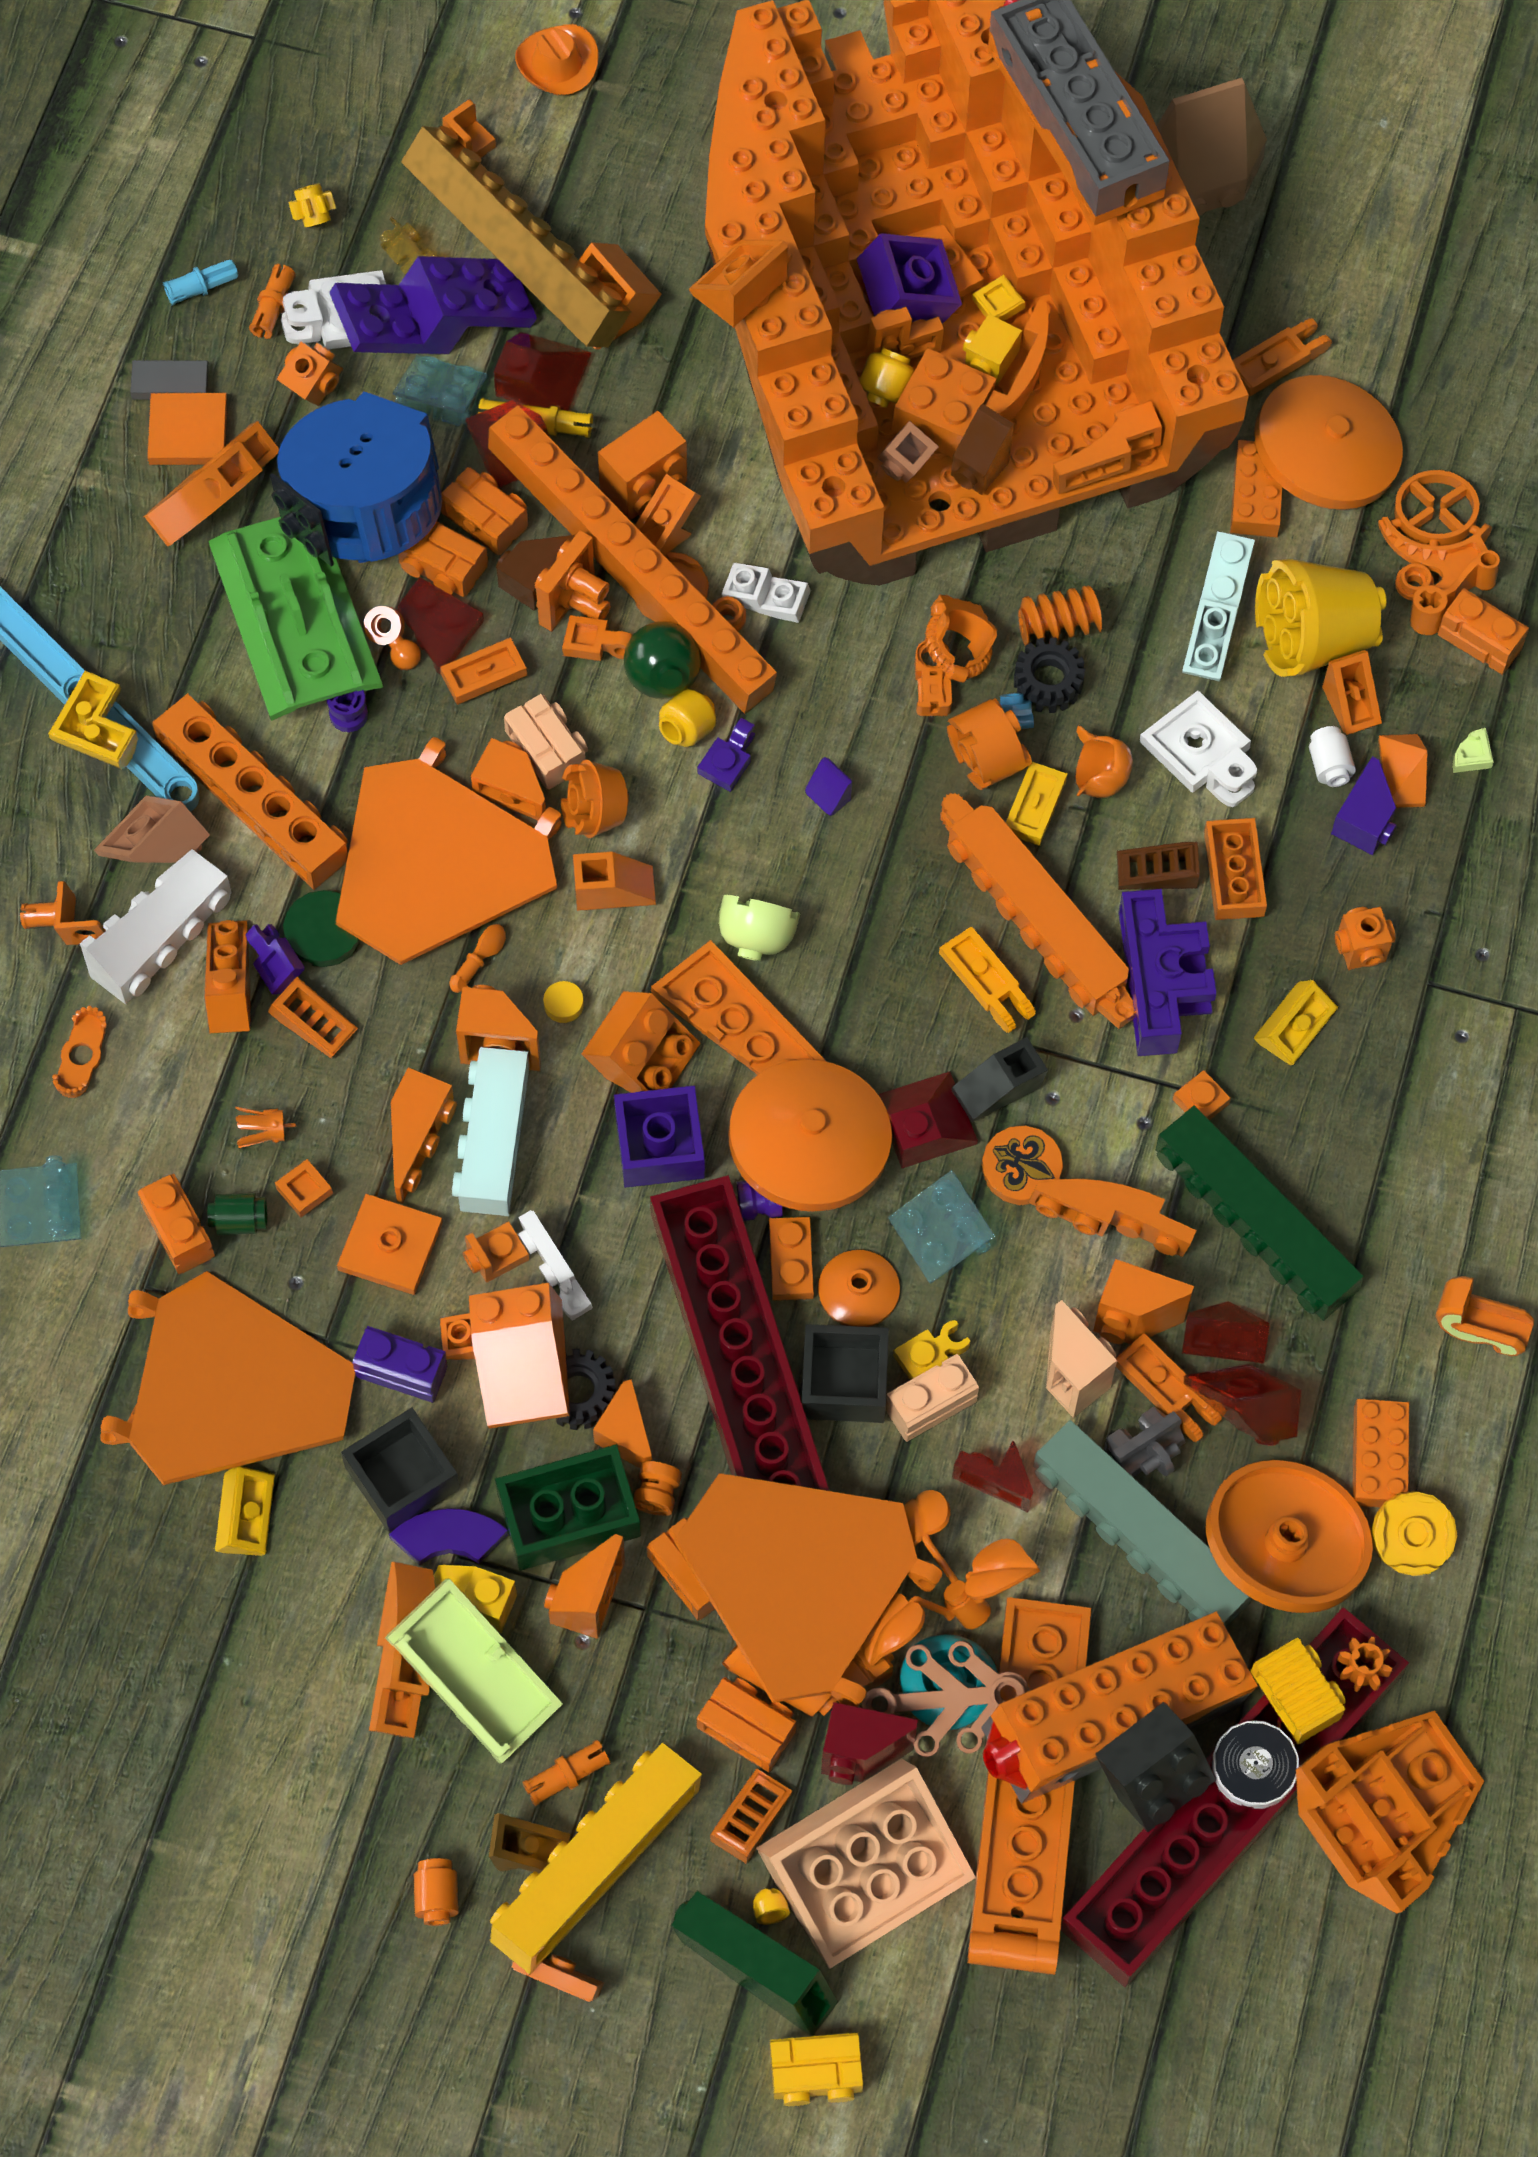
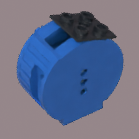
M365 391L362 392L356 401L351 399L336 401L312 411L299 420L286 434L279 448L277 465L280 478L273 473L270 474L274 490L272 498L279 509L281 517L279 525L282 531L289 538L293 539L295 537L300 541L310 555L315 558L319 556L330 566L334 565L333 557L358 560L360 563L386 559L402 553L417 544L429 533L441 512L442 492L437 473L439 465L428 414Z

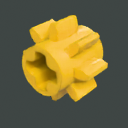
M320 183L294 190L296 200L288 202L293 220L302 219L304 227L315 226L331 220L329 210L337 208L332 191L327 190L323 192Z

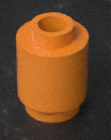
M433 1858L418 1862V1871L414 1873L415 1916L424 1919L425 1925L441 1926L449 1924L450 1918L459 1913L457 1871L453 1870L452 1861L449 1859Z

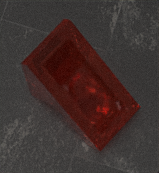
M1014 1441L1011 1442L999 1468L993 1465L994 1462L981 1453L972 1452L968 1454L960 1451L954 1463L953 1479L1028 1513L1034 1492Z

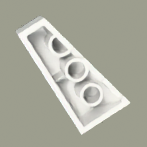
M193 849L157 878L155 883L156 889L152 893L141 891L131 900V906L126 915L119 918L114 914L103 923V928L106 931L101 936L94 939L89 935L80 943L90 977L124 1004H127L133 996H140L148 988L152 976L160 968L168 967L175 959L177 950L187 940L196 938L213 912H220L230 899L232 892L228 876Z

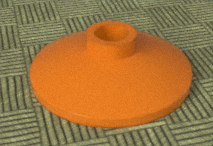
M867 1250L846 1251L831 1259L824 1267L818 1283V1295L822 1307L832 1319L845 1326L871 1327L882 1322L895 1309L900 1294V1283L893 1266L882 1256ZM862 1278L867 1282V1285L861 1289L855 1288L852 1285V1281Z

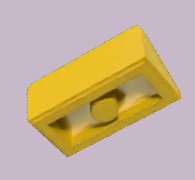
M1314 980L1298 982L1254 1036V1039L1259 1045L1289 1065H1293L1338 1009V1006Z
M242 1466L225 1472L215 1551L258 1556L266 1554L275 1474Z

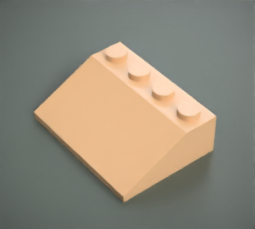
M904 1759L898 1760L756 1848L778 1889L786 1898L788 1905L829 1969L976 1878L917 1767Z

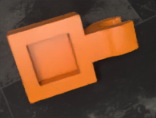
M570 615L562 646L563 656L601 661L603 651L616 658L624 659L625 648L632 634L624 631H608V620Z

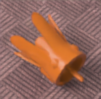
M235 1106L239 1111L257 1114L236 1116L238 1128L263 1131L240 1138L237 1141L238 1148L265 1141H273L274 1143L285 1142L284 1128L296 1127V1123L284 1124L283 1110L266 1109L262 1112Z

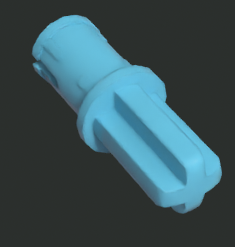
M229 259L200 271L198 267H194L193 272L163 282L171 305H175L199 294L208 295V289L236 279L238 271L233 260Z

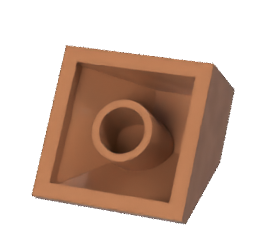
M145 796L94 851L98 856L129 862L176 863L191 849L199 854L202 850L201 844L210 834L182 801Z

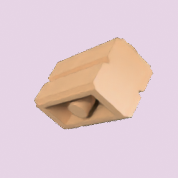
M540 694L527 701L524 706L520 705L506 713L504 724L507 735L513 743L519 745L523 751L527 752L535 774L544 787L550 790L564 782L562 776L568 765L580 764L583 760H586L585 753L588 752V748L580 733L577 731L571 733L565 725L567 718L557 702L550 704L544 694Z
M956 1354L943 1361L941 1367L936 1365L887 1393L885 1410L903 1439L908 1442L976 1403L979 1386L960 1356Z

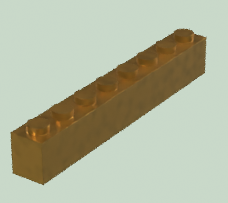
M422 126L401 163L586 347L608 348L631 313L621 302L622 297L612 288L606 287L597 278L598 273L592 267L581 263L573 255L575 253L574 249L567 243L558 240L550 232L551 227L549 224L535 217L527 209L528 205L522 198L511 194L503 186L505 184L504 180L497 174L488 171L480 163L482 161L475 152L466 149L458 141L459 137L453 130L445 126H439V128Z

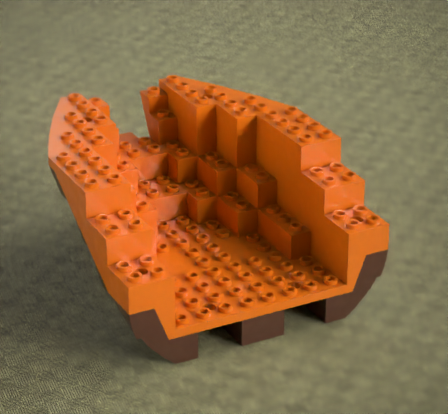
M771 0L737 10L719 85L709 154L705 236L714 265L742 240H784L788 246L787 279L735 326L750 385L766 431L776 475L796 520L813 567L819 574L828 572L835 577L848 581L880 586L915 575L917 551L978 533L985 551L990 552L1057 531L1060 507L1119 489L1127 509L1163 498L1196 474L1222 449L1228 448L1236 438L1244 421L1249 394L1220 335L1224 305L1195 245L1200 217L1143 96L1116 73L1170 160L1164 198L1094 226L988 50L991 11L1003 7L1005 0H883L891 54L876 59L872 58L860 30L825 40L824 55L821 48L822 28L809 0L776 8L774 1ZM944 225L984 278L983 287L1004 275L1025 301V309L1005 320L1008 324L1022 330L1021 344L1024 328L1039 298L1047 302L1049 318L1048 337L1039 378L1028 400L1011 420L1014 423L1009 463L983 495L958 484L951 475L953 458L938 451H935L907 483L902 479L896 481L887 475L881 468L883 463L877 458L898 434L891 431L896 403L890 401L887 408L868 401V392L863 390L859 379L866 364L865 356L870 319L874 317L857 258L880 233L919 237ZM979 289L960 298L962 305L942 324L944 327L941 350L936 351L965 364L966 358L963 345L967 336L972 330L978 331L986 319L974 303L972 294ZM1020 347V351L1000 382L995 385V391L1005 395L1008 394L1029 353L1028 350ZM922 356L910 360L909 365L913 367L914 371ZM1151 401L1162 425L1161 445L1131 455V468L1129 471L1058 494L1053 483L1054 463L1078 453L1099 439L1114 424L1115 413L1119 412L1123 407L1133 403L1140 405ZM942 499L947 501L950 507L944 511H937L931 508L929 504L933 500Z

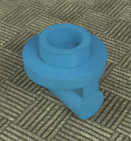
M1021 693L1000 695L999 703L1004 713L1012 710L1019 721L1021 729L1034 728L1031 710L1032 703L1030 700H1023V694Z

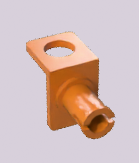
M58 881L57 898L54 902L23 903L20 908L21 911H26V913H20V920L24 929L54 926V929L66 945L80 944L89 936L79 934L76 931H92L95 934L90 936L94 939H97L106 931L97 920L74 922L76 897L65 881Z

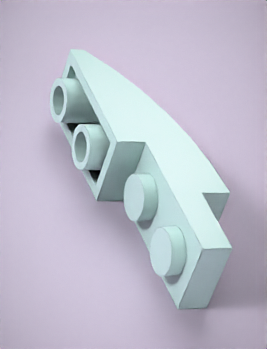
M1217 531L1182 673L1220 682L1255 540Z

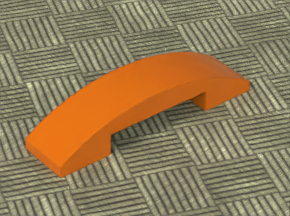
M1040 298L1023 332L1021 348L1028 350L1029 353L1010 391L1005 395L992 390L985 404L1009 421L1014 418L1028 400L1042 368L1048 337L1049 318L1047 302Z

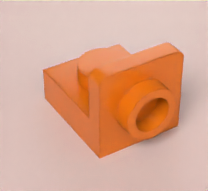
M509 1221L478 1238L473 1233L465 1236L467 1250L462 1252L464 1259L473 1274L480 1271L486 1283L529 1261V1254Z

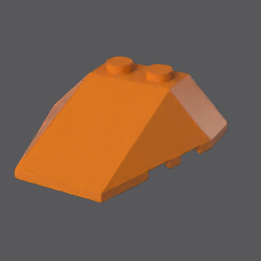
M1434 1710L1323 1746L1296 1769L1298 1815L1349 1887L1398 1914L1430 1887L1434 1879L1432 1874L1440 1858L1446 1856L1451 1846L1449 1841L1457 1826L1463 1823L1484 1780Z

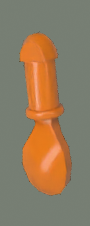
M493 924L484 930L474 952L468 953L466 961L458 972L450 978L449 986L453 992L460 993L462 992V987H468L467 984L478 969L484 966L483 959L496 955L503 948L506 940L503 926Z

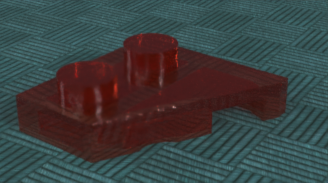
M419 577L398 604L399 612L403 616L405 623L413 630L415 639L422 650L425 649L434 664L436 672L440 675V667L455 660L484 622L483 613Z

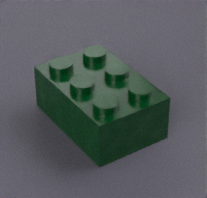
M617 1444L495 1478L498 1499L519 1571L593 1551L615 1534L623 1536L624 1541L641 1537L640 1520Z

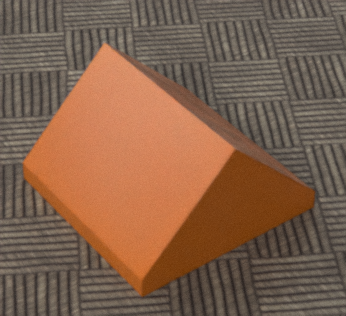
M742 240L689 288V291L695 298L734 328L787 279L788 246L784 240Z

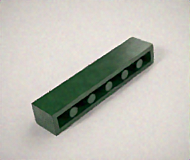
M1195 1105L1159 1134L1155 1150L1162 1165L1170 1171L1175 1170L1185 1180L1184 1183L1188 1191L1197 1199L1203 1198L1213 1208L1212 1212L1218 1222L1226 1228L1231 1227L1241 1237L1240 1240L1244 1248L1255 1257L1259 1255L1269 1265V1271L1274 1279L1281 1285L1287 1284L1297 1294L1299 1303L1308 1313H1316L1324 1321L1359 1291L1364 1276Z

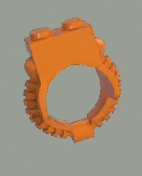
M940 594L931 606L932 617L927 624L925 632L927 651L933 662L937 663L938 668L941 667L943 672L947 671L948 679L964 683L966 679L978 676L988 667L993 652L992 645L997 637V629L988 621V617L981 605ZM947 630L960 633L971 641L967 647L972 652L974 660H970L965 667L954 664L955 657L947 650L942 639Z

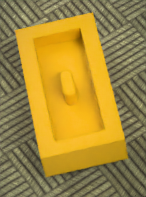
M1035 762L1029 765L1006 820V824L1019 839L1041 845L1067 781V773Z

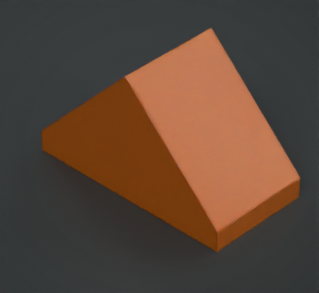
M1362 650L1329 661L1322 688L1343 733L1348 735L1382 724L1368 651Z
M631 1379L623 1381L594 1427L593 1435L594 1443L602 1448L617 1444L620 1457L641 1469L642 1463L652 1461V1454Z

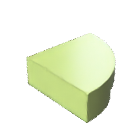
M1486 728L1471 732L1458 746L1453 759V773L1492 768L1493 757Z

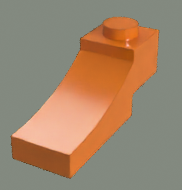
M1151 401L1140 405L1133 403L1123 407L1119 412L1115 413L1114 424L1099 439L1078 453L1055 462L1053 465V483L1058 494L1129 471L1131 468V455L1161 445L1162 425Z

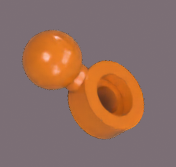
M378 606L371 609L367 613L363 625L368 639L379 645H389L391 647V661L398 669L411 670L415 668L420 662L421 651L415 642L403 639L405 622L401 613L390 606ZM385 618L389 619L392 624L391 630L387 633L381 628V622Z

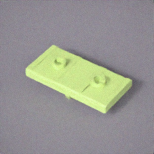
M445 1579L385 1637L417 1671L426 1684L457 1715L456 1717L488 1749L498 1763L502 1764L563 1704L450 1579Z

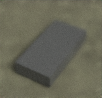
M132 360L131 398L132 400H150L151 393H207L208 361Z

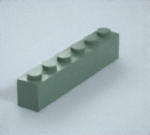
M1071 1420L1036 1453L1033 1467L1036 1469L1035 1474L1038 1479L1050 1489L1056 1487L1066 1497V1504L1075 1514L1080 1517L1086 1515L1097 1526L1096 1531L1105 1542L1112 1546L1117 1544L1128 1554L1126 1558L1135 1570L1141 1574L1147 1572L1158 1582L1157 1587L1165 1598L1173 1603L1178 1601L1189 1611L1188 1616L1192 1622L1217 1611L1225 1627H1227L1251 1603L1252 1598L1239 1590L1220 1570L1210 1548Z

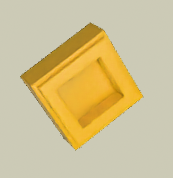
M1004 275L972 294L974 303L985 317L991 314L1005 321L1025 309V301Z

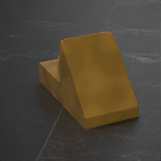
M501 1813L494 1814L489 1858L498 1871L503 1872L521 1868L531 1872L536 1871L540 1874L550 1863L548 1858L555 1847L562 1841L569 1843L570 1834Z

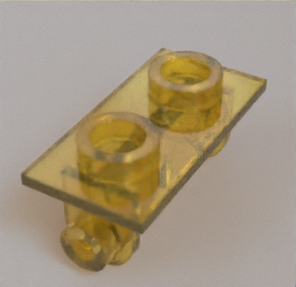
M393 217L390 218L396 227L392 231L386 230L381 234V247L398 266L409 257L410 260L400 268L405 275L418 256L438 257L430 247L424 250L418 242L423 238L409 222L401 225Z

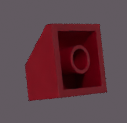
M833 1702L823 1748L821 1774L829 1775L828 1779L837 1784L853 1785L854 1781L863 1783L913 1751L918 1720Z

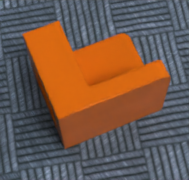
M470 99L442 118L443 126L453 130L459 137L458 141L466 149L475 152L480 158L496 148L495 138L477 121L476 107Z

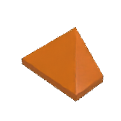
M1379 735L1381 766L1396 808L1425 807L1427 749L1419 735Z

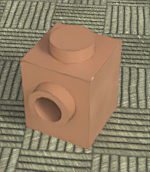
M909 421L877 458L883 463L881 468L887 475L896 481L902 479L907 483L939 446Z

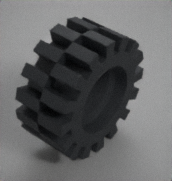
M1050 637L1049 644H1045L1044 639L1040 638L1036 641V647L1030 642L1025 646V652L1021 651L1018 655L1014 674V688H1017V693L1023 694L1025 700H1030L1032 704L1033 702L1036 703L1035 711L1042 713L1043 706H1048L1049 713H1056L1057 705L1064 711L1068 709L1069 702L1074 704L1078 699V694L1081 695L1085 675L1083 657L1078 658L1079 651L1075 647L1070 651L1068 650L1069 642L1063 640L1061 646L1056 645L1057 638ZM1053 666L1063 672L1064 679L1059 684L1046 685L1039 682L1035 678L1034 673L1039 667Z
M572 1349L573 1355L567 1356L566 1354L567 1380L574 1376H584L592 1381L595 1390L592 1397L585 1402L574 1403L569 1401L570 1416L556 1418V1421L562 1427L565 1423H568L572 1430H577V1425L584 1424L585 1430L591 1428V1422L599 1421L616 1394L615 1378L613 1377L611 1366H606V1360L602 1356L596 1359L593 1351L587 1350L586 1355L580 1354V1349Z

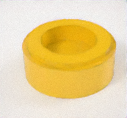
M559 981L550 985L544 993V1010L553 1021L568 1023L581 1015L584 1007L583 994L574 983Z

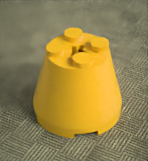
M1294 559L1272 561V567L1269 572L1260 575L1255 598L1256 628L1263 627L1268 647L1263 656L1271 670L1281 677L1298 676L1329 664V661L1381 645L1383 639L1381 610H1384L1386 606L1384 589L1376 587L1371 577L1365 572Z

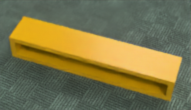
M663 1742L653 1753L648 1750L640 1756L633 1766L632 1771L634 1773L625 1783L621 1780L616 1782L605 1796L604 1801L606 1803L597 1813L593 1810L588 1812L576 1828L578 1833L569 1843L566 1841L560 1842L548 1858L550 1863L540 1874L536 1871L532 1872L519 1889L521 1894L511 1905L508 1902L503 1903L490 1920L492 1924L490 1942L529 1975L699 1792L702 1774Z

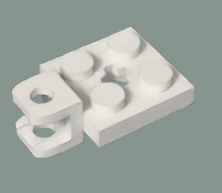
M382 270L309 280V290L295 291L283 297L285 312L281 316V323L286 340L294 344H299L301 341L310 343L321 341L322 336L324 347L327 349L350 347L351 344L329 291L335 283L386 284ZM297 304L304 305L303 308L293 309V307ZM292 326H305V329L297 331Z
M1196 691L1140 735V743L1192 793L1207 782L1206 788L1219 801L1229 807H1235L1254 792L1255 784L1252 779L1256 777L1257 768L1254 762L1245 754L1250 749L1251 740L1199 691ZM1191 736L1193 739L1203 738L1202 746L1198 748L1190 747L1187 737Z

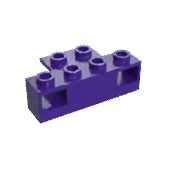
M1162 889L1122 892L1118 914L1125 964L1129 968L1127 978L1129 995L1133 1000L1134 1012L1136 1011L1133 1027L1137 1057L1176 1054L1182 1035L1179 1016L1212 1014L1211 1001H1215L1216 998L1213 969H1206L1204 954L1209 953L1210 948L1207 923L1195 922L1167 925Z

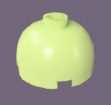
M723 896L719 911V928L725 941L739 949L737 956L761 961L762 954H777L784 950L792 941L800 917L799 912H792V909L755 899H750V901L743 903L738 901L739 896Z

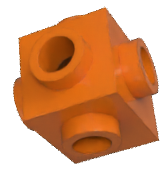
M301 341L298 347L293 348L288 353L285 359V367L277 377V380L305 400L319 406L326 394H330L336 388L339 382V374L343 368L332 361L336 354L317 342L314 347H311Z
M1357 907L1342 916L1339 930L1335 931V942L1338 952L1344 956L1348 970L1370 967L1386 962L1391 945L1395 942V930L1390 919L1385 920L1381 907L1372 909Z

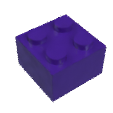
M880 233L857 258L874 317L884 310H897L907 307L912 322L939 317L943 324L962 305L942 239Z
M695 1085L614 1095L624 1188L705 1179V1159Z

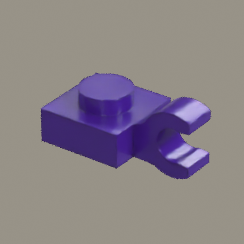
M741 718L734 727L728 742L717 737L698 765L697 774L731 792L751 763V755L744 751L755 737V733L752 732L755 725Z
M254 924L245 934L247 941L259 955L253 963L254 967L271 994H281L305 970V967L287 939L280 938L278 931L272 924H268L263 931H261L258 924Z

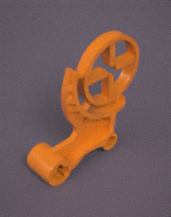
M1428 470L1413 475L1401 485L1396 495L1395 519L1389 520L1388 516L1378 521V526L1384 539L1399 556L1411 564H1422L1430 571H1434L1442 577V580L1436 585L1423 586L1414 593L1410 624L1416 632L1422 635L1438 633L1444 613L1462 589L1470 590L1475 586L1480 590L1492 589L1497 581L1500 563L1499 555L1495 551L1488 550L1485 545L1492 527L1488 524H1484L1481 528L1476 526L1479 514V498L1473 486L1455 473L1443 470ZM1441 483L1455 488L1441 498L1439 513L1440 521L1452 532L1434 534L1418 529L1430 521L1434 513L1435 498L1422 485ZM1411 492L1427 508L1410 520H1407L1402 511L1401 503L1404 497ZM1466 496L1472 507V515L1468 522L1463 525L1447 508ZM1396 528H1400L1406 536L1401 534ZM1470 533L1473 534L1468 539H1465Z

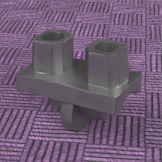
M1156 1407L1150 1408L1141 1415L1138 1421L1142 1432L1135 1437H1132L1126 1429H1118L1108 1436L1109 1450L1115 1461L1132 1477L1142 1471L1147 1475L1155 1469H1158L1162 1475L1168 1476L1174 1472L1171 1459L1181 1453L1179 1447L1186 1443L1180 1429V1424H1182L1181 1418L1174 1411L1166 1416Z

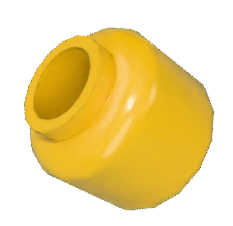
M882 348L881 353H871L859 379L863 390L868 392V401L887 408L890 401L897 403L914 373L913 367L909 365L911 359L885 348Z
M684 690L666 702L659 711L660 732L668 742L683 747L695 745L711 733L716 726L715 707L712 700L695 690Z

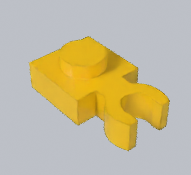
M953 1320L947 1322L942 1327L940 1335L936 1338L927 1329L894 1349L893 1356L908 1378L912 1380L936 1365L941 1367L942 1362L949 1359L947 1357L948 1354L960 1355L966 1352L970 1347V1339L967 1337L960 1342H953L949 1339L948 1336L958 1330V1322Z

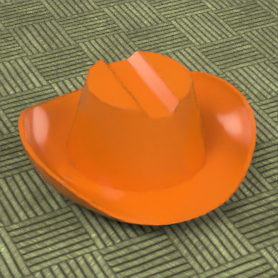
M574 24L559 25L540 30L526 38L515 52V61L522 76L533 86L551 94L569 95L583 89L594 77L598 64V48L593 36L583 27Z

